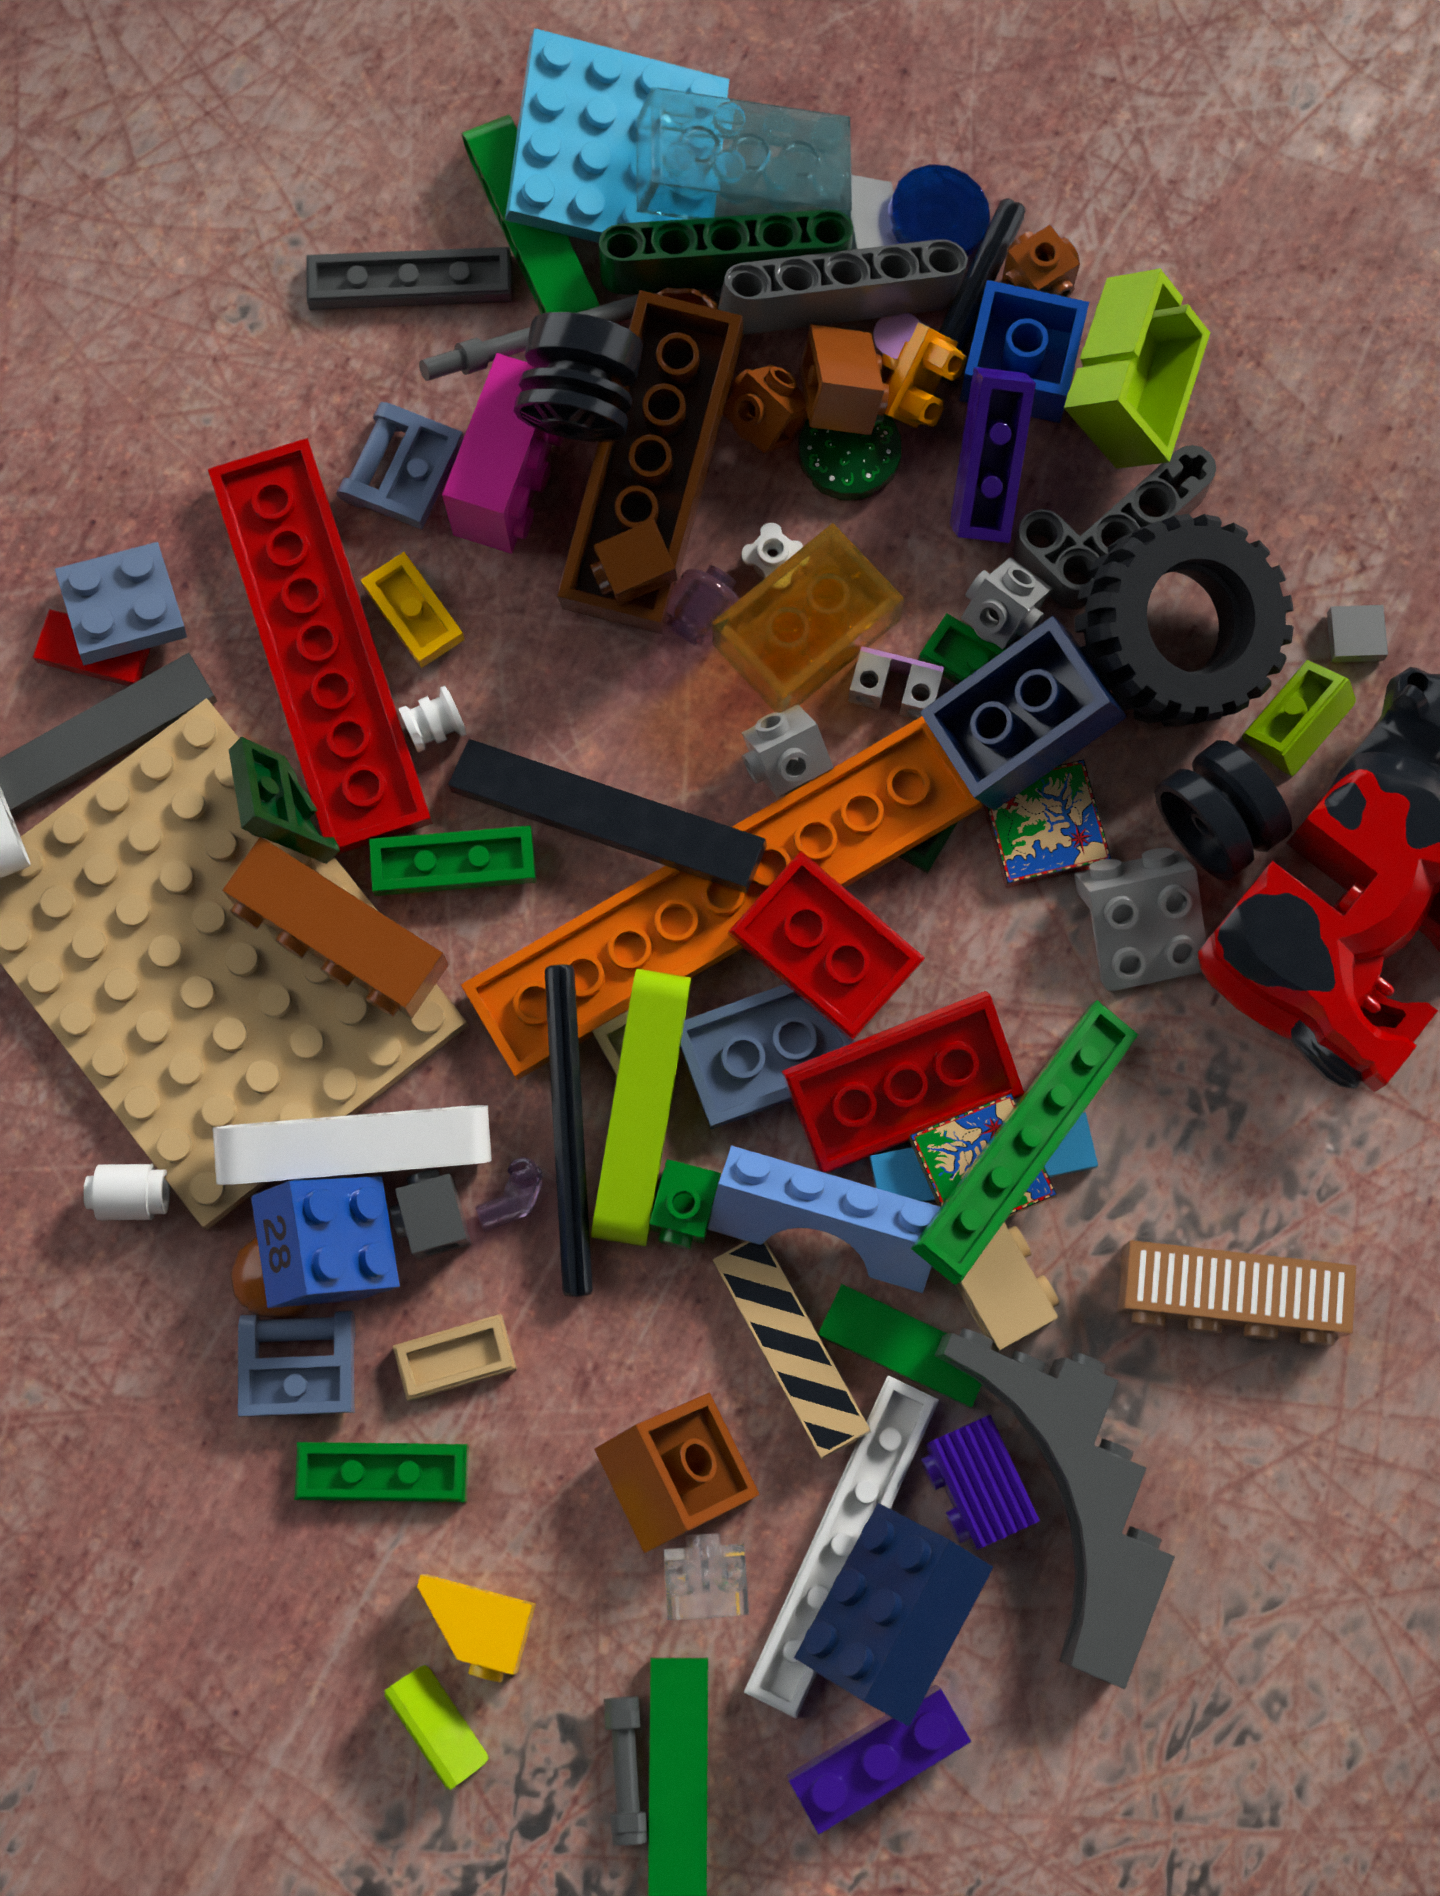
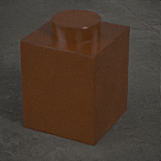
M654 519L593 545L599 560L590 565L602 595L612 591L618 606L678 580L676 568Z

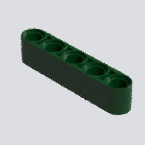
M826 209L612 225L603 231L599 239L600 278L603 286L608 291L622 295L639 294V290L658 293L665 288H694L696 290L722 288L727 270L736 264L851 250L853 224L851 219L844 213Z

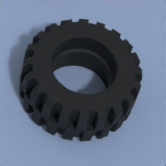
M1189 514L1172 516L1119 538L1108 547V554L1097 558L1089 569V575L1094 579L1089 583L1081 585L1077 601L1085 605V612L1075 616V632H1084L1086 645L1082 646L1081 649L1089 661L1092 662V665L1106 686L1113 692L1112 695L1122 710L1134 709V719L1148 724L1161 721L1163 726L1171 727L1221 719L1222 716L1236 714L1249 707L1250 699L1261 697L1271 687V680L1267 676L1281 672L1287 659L1286 655L1280 652L1281 646L1292 643L1294 627L1286 625V613L1294 611L1291 595L1283 597L1279 583L1285 581L1286 578L1280 565L1271 568L1266 558L1270 555L1269 549L1260 540L1248 543L1245 540L1248 536V531L1233 522L1221 527L1222 521L1219 517L1206 514L1192 518ZM1169 572L1181 573L1200 584L1210 596L1217 612L1219 632L1215 650L1205 666L1195 672L1184 671L1167 661L1153 643L1148 629L1147 607L1151 592L1159 578Z

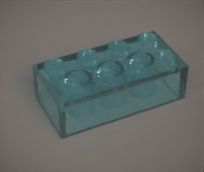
M658 87L651 88L637 117L636 212L695 219L826 209L837 210L848 216L852 211L850 116Z

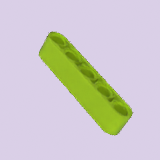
M636 969L591 1238L647 1246L650 1231L649 1222L654 1207L691 977Z

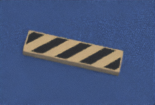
M746 1241L713 1259L714 1265L820 1459L823 1460L871 1433L867 1422L767 1242L765 1241L759 1245Z

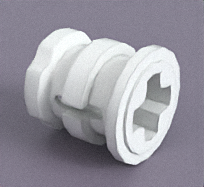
M446 686L440 687V697L430 701L429 697L426 696L418 700L420 705L409 709L407 706L399 708L417 752L425 750V744L430 741L436 740L437 744L446 741L445 735L456 731L460 736L467 735L464 723Z

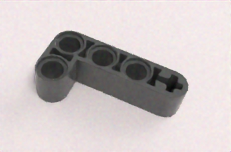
M1190 445L1178 449L1172 454L1169 463H1162L1081 536L1053 511L1045 509L1033 510L1026 514L1020 522L1013 547L1014 559L1053 588L1049 596L1056 603L1069 609L1082 608L1085 605L1077 601L1081 585L1069 582L1064 573L1067 571H1078L1085 575L1088 580L1087 583L1094 579L1089 575V569L1097 558L1108 554V548L1102 542L1104 538L1119 539L1154 522L1176 515L1190 514L1206 497L1216 473L1215 459L1209 451L1199 446ZM1178 478H1188L1180 485L1178 492H1176L1174 488ZM1153 505L1161 511L1162 516H1147L1142 512L1140 506ZM1042 535L1050 541L1051 546L1046 548L1035 547L1030 544L1027 537Z

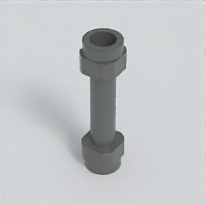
M639 1697L604 1699L605 1730H612L617 1811L610 1815L612 1842L615 1846L647 1843L646 1810H640L635 1741V1728L641 1726Z

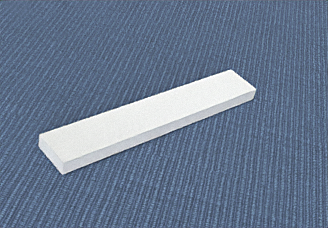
M889 1375L886 1377L866 1421L871 1433L860 1438L855 1445L744 1693L797 1718L817 1672L796 1660L794 1656L877 1503L889 1509L891 1508L939 1399Z

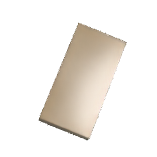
M501 1314L393 1345L407 1401L517 1370L504 1319Z

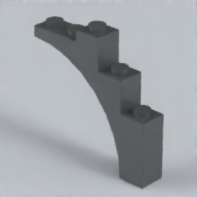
M962 1328L959 1335L954 1333L943 1335L935 1357L976 1379L1010 1409L1036 1442L1057 1482L1070 1524L1075 1568L1071 1620L1059 1662L1125 1689L1175 1556L1159 1550L1162 1539L1132 1526H1129L1126 1535L1122 1533L1147 1468L1132 1462L1131 1459L1134 1452L1122 1445L1106 1439H1101L1099 1447L1094 1445L1119 1380L1103 1374L1106 1368L1104 1363L1081 1353L1074 1352L1072 1360L1067 1357L1054 1359L1049 1374L1043 1372L1046 1365L1043 1361L1019 1351H1014L1011 1358L991 1350L994 1341L975 1331Z

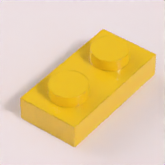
M402 552L360 580L367 594L421 669L465 640L459 626L405 552Z

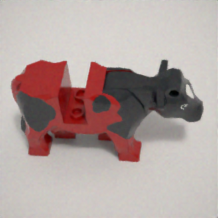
M1409 667L1390 679L1386 688L1382 713L1373 730L1337 768L1312 812L1286 842L1287 845L1348 892H1345L1332 907L1272 860L1197 952L1200 969L1210 985L1238 1011L1265 1028L1289 1039L1325 1080L1339 1087L1356 1089L1363 1082L1373 1092L1378 1091L1391 1080L1417 1045L1413 1042L1438 1012L1428 1002L1403 1003L1387 998L1393 995L1394 988L1380 977L1383 962L1404 948L1417 930L1423 933L1432 942L1437 951L1440 952V674L1427 673L1415 667Z

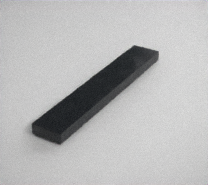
M472 739L468 740L448 783L452 793L744 893L748 892L767 847L765 838Z

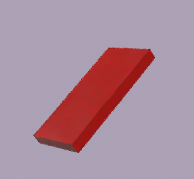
M987 991L781 1071L817 1170L823 1173L832 1172L909 1141V1135L1010 1093H1012L1014 1099L1025 1094L991 994Z

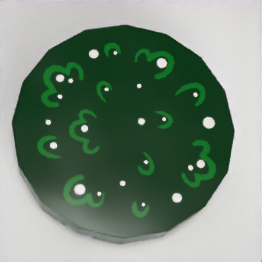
M886 414L883 416L877 415L871 435L810 427L809 419H807L799 436V464L803 473H806L807 477L812 481V485L818 491L838 500H862L872 496L873 492L880 490L883 486L886 487L893 480L901 460V435L893 418Z

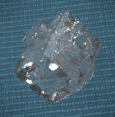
M720 1533L687 1535V1547L663 1549L667 1620L749 1615L745 1543L721 1545Z

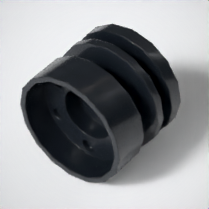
M547 312L535 316L530 325L524 355L528 364L534 367V369L524 371L520 377L519 386L522 392L516 397L513 410L517 418L533 428L567 439L587 442H611L622 439L626 435L628 427L626 413L631 409L633 401L630 393L622 387L630 386L637 380L643 350L640 337L621 325L591 315L571 312Z

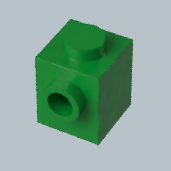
M670 1159L666 1160L649 1222L651 1231L660 1233L659 1242L690 1250L692 1241L700 1244L705 1243L721 1173Z

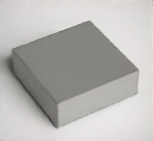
M1383 605L1331 606L1329 608L1327 623L1331 663L1385 660L1388 656Z

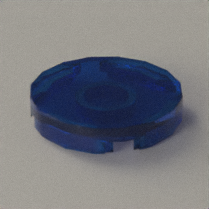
M928 164L912 169L899 180L888 205V217L890 216L893 224L892 232L900 244L929 240H949L963 248L968 257L980 246L990 223V208L981 186L967 173L948 165Z

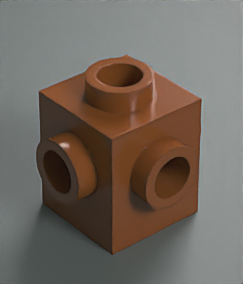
M1051 225L1035 234L1031 231L1026 232L1014 240L1008 248L1002 282L1004 284L1069 297L1075 289L1074 285L1080 266L1078 253L1074 245L1067 238H1060Z
M773 364L754 370L746 369L741 372L730 385L729 393L731 396L726 402L723 415L733 423L734 431L742 439L754 443L763 453L790 445L808 419L804 393L796 387L797 382L795 378L786 370L775 367Z

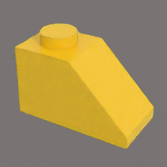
M428 1574L420 1575L417 1587L456 1659L470 1663L468 1674L495 1682H502L504 1673L511 1675L518 1673L536 1603Z

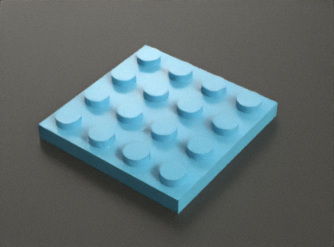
M534 28L529 44L505 220L599 243L603 231L612 225L714 217L729 79Z

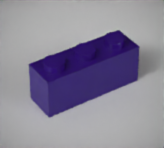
M979 367L973 368L949 523L957 537L1010 543L1036 383L1026 373Z
M934 1685L929 1688L909 1727L886 1714L787 1774V1777L819 1835L972 1741L942 1689Z

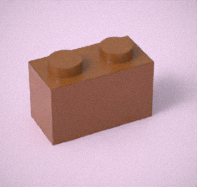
M810 325L799 365L810 427L871 435L877 415L883 416L885 414L889 399L888 384L882 383V357L875 352L870 332Z

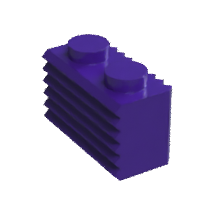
M991 1414L925 1444L929 1455L921 1459L922 1465L934 1490L936 1491L944 1487L954 1508L946 1511L945 1514L959 1544L969 1540L972 1549L979 1550L1040 1521Z

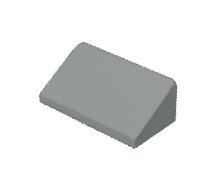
M856 175L843 176L841 194L845 215L851 219L853 224L851 250L903 244L892 182Z

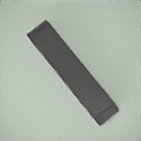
M929 240L740 263L733 265L726 272L718 310L743 316V331L746 335L810 327L811 324L826 325L897 316L905 313L913 314L942 310L952 305L958 292L968 262L967 255L963 248L949 240Z

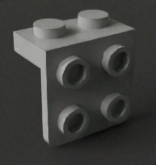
M1155 848L1144 852L1140 859L1121 862L1117 859L1100 860L1090 864L1089 870L1074 873L1077 894L1090 908L1100 979L1107 990L1116 991L1202 972L1197 952L1205 944L1206 937L1197 869L1178 850Z

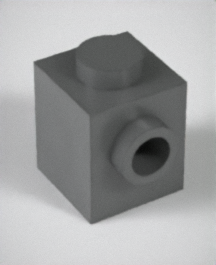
M438 1169L419 1172L406 1178L407 1186L395 1189L399 1204L390 1206L394 1228L398 1238L408 1237L411 1253L418 1260L472 1245L457 1186L450 1174L440 1176Z

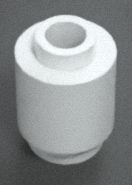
M153 1164L97 1165L94 1176H87L85 1179L86 1209L94 1210L97 1220H152L155 1214H166L170 1201V1184L164 1178V1176H167V1170H155Z

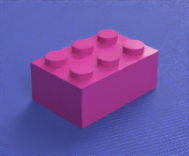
M496 353L442 496L453 536L512 554L518 537L525 539L529 533L534 515V510L529 507L535 491L542 493L547 485L551 471V463L547 462L551 448L553 445L559 447L564 437L548 434L533 428L517 418L513 410L516 397L522 392L519 380L524 371L534 369V367L529 365L528 362Z

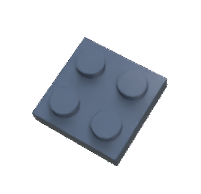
M158 542L55 568L83 666L187 638L185 626Z

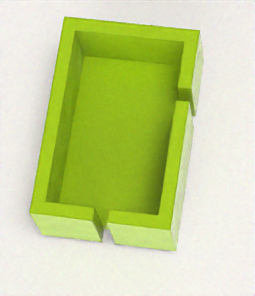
M1161 268L1106 279L1085 345L1081 352L1082 368L1076 369L1064 405V409L1116 469L1170 462L1210 336L1209 330L1189 304L1181 305L1182 295Z

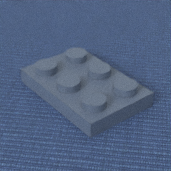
M786 984L686 1019L680 1048L709 1127L712 1130L791 1101L792 1099L781 1072L782 1070L854 1043L855 1040L851 1042Z

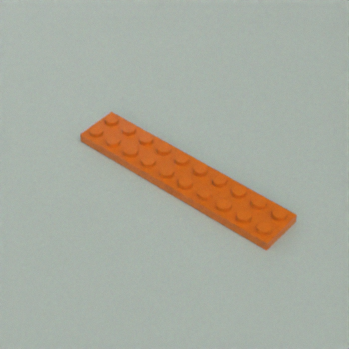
M921 716L835 766L833 769L821 774L732 826V828L765 838L767 843L766 850L747 893L668 866H663L460 985L516 1080H519L550 1062L545 989L546 967L566 964L574 968L578 1041L580 1044L594 1036L593 1030L628 1011L636 969L693 978L742 949L743 947L728 935V931L800 851L806 854L841 886L846 888L982 808V803L973 797L926 721Z

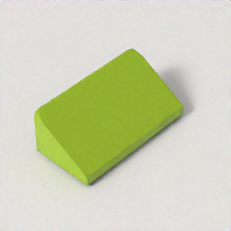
M1306 660L1242 735L1243 740L1281 771L1293 777L1355 705L1356 697L1350 680Z
M427 1665L418 1667L384 1690L385 1698L446 1789L452 1790L487 1763L489 1759L488 1754Z

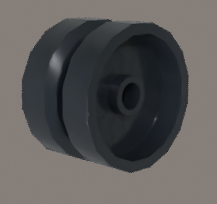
M1217 740L1194 758L1192 762L1193 771L1178 769L1159 783L1154 793L1156 804L1164 822L1189 856L1206 872L1217 879L1230 881L1251 865L1255 859L1254 850L1268 852L1289 836L1293 830L1292 818L1283 797L1257 762L1236 745L1226 740Z

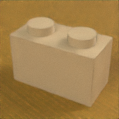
M1005 1222L964 1279L955 1285L981 1333L994 1341L991 1350L995 1352L1005 1349L1059 1318L1054 1307L1060 1303L1053 1287L1044 1275L1038 1278L1035 1277L1025 1259L1031 1256V1251L1025 1238L1016 1226L1008 1229Z

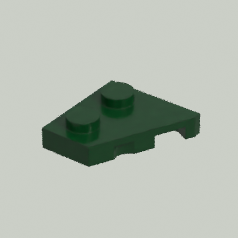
M240 737L229 749L241 829L248 831L256 837L268 839L327 864L339 852V846L334 837L320 836L312 824L310 818L318 810L308 793L299 785L297 775L287 758L253 741Z

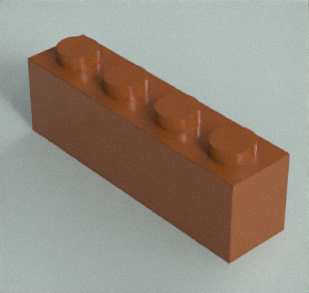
M259 837L222 890L232 904H234L230 912L235 917L256 930L262 923L279 933L275 941L280 946L301 959L309 952L324 962L320 969L324 974L346 988L354 981L370 992L366 997L369 1003L391 1017H394L399 1010L412 1019L449 966L443 952L262 837Z

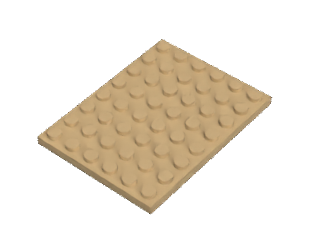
M207 698L23 834L21 839L31 866L0 879V964L157 1169L167 1170V1176H164V1178L202 1228L206 1230L268 1183L216 1184L213 1142L214 1127L355 1115L469 1026L437 984L433 987L412 1019L399 1010L394 1017H391L366 1000L370 993L368 990L354 981L351 982L348 988L340 985L320 970L324 964L323 961L309 952L305 954L303 959L295 956L275 941L279 933L263 923L256 930L230 912L234 904H232L222 890L259 837L241 829L229 749L237 742L239 737ZM266 839L377 910L335 857L325 864Z

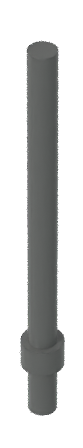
M638 295L581 311L578 314L591 315L614 323L632 319ZM530 327L486 341L473 338L457 343L453 351L420 360L419 368L424 380L429 381L459 371L468 375L484 370L488 367V362L494 361L496 353L511 356L524 352Z

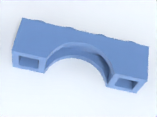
M731 1145L718 1183L707 1229L759 1245L763 1244L772 1235L787 1229L809 1228L824 1231L844 1240L857 1251L865 1263L868 1277L923 1293L932 1266L915 1253L911 1247L941 1207Z

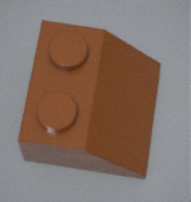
M710 1392L640 1422L594 1448L644 1554L760 1495Z

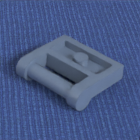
M381 402L373 415L376 423L350 477L343 478L336 494L341 500L358 508L366 507L422 530L455 462L464 439L463 432L393 404ZM394 432H404L405 435L379 489L369 486Z
M336 1311L335 1317L260 1320L256 1314L240 1315L238 1323V1416L265 1417L355 1413L354 1343L356 1325L354 1311ZM334 1340V1355L259 1358L260 1342Z

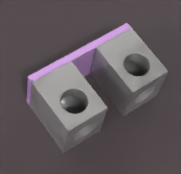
M861 646L849 691L848 702L879 710L888 673L891 671L909 676L899 715L918 719L922 716L920 711L936 700L944 667ZM868 682L875 687L866 688L862 684ZM919 695L924 697L926 700L917 701L913 697Z

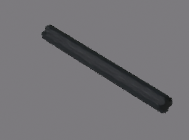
M562 964L546 967L545 989L562 1291L565 1296L579 1297L590 1295L593 1288L575 971L573 966Z

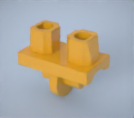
M918 322L910 341H905L897 360L883 353L882 365L892 369L885 383L889 387V399L885 414L916 429L919 424L935 426L944 410L943 400L933 396L941 377L943 376L954 381L960 377L968 361L967 356L956 348L958 342Z

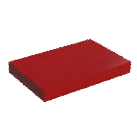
M802 851L795 856L728 931L729 936L851 1042L925 959L922 954Z

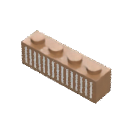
M1130 1240L1122 1246L1117 1313L1131 1314V1324L1140 1326L1165 1327L1167 1318L1188 1321L1187 1330L1194 1332L1222 1333V1325L1244 1327V1337L1277 1340L1278 1331L1300 1333V1343L1334 1346L1335 1337L1341 1338L1353 1333L1357 1265Z

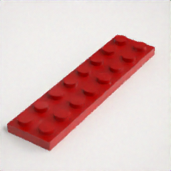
M308 438L209 468L210 479L310 798L318 810L315 814L322 836L334 837L339 846V852L336 854L338 855L369 845V839L393 837L433 824Z

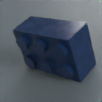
M1051 616L920 711V714L973 797L993 811L1127 718L1071 632L1054 616Z
M877 1503L812 1625L807 1630L794 1658L855 1697L909 1727L994 1567L950 1539Z

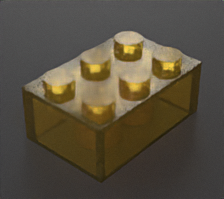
M831 523L712 622V644L775 713H781L797 704H802L858 657L861 646H871L896 625L901 619L904 597L838 527Z

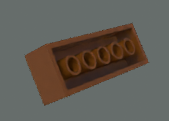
M639 290L629 330L640 337L643 350L637 380L630 386L622 387L630 393L633 400L631 409L626 413L628 418L627 432L620 440L598 442L557 598L564 610L664 635L674 598L673 594L676 591V583L679 580L744 336L743 316ZM654 519L676 568L678 580L618 606L612 591L602 595L590 565L599 561L593 545Z

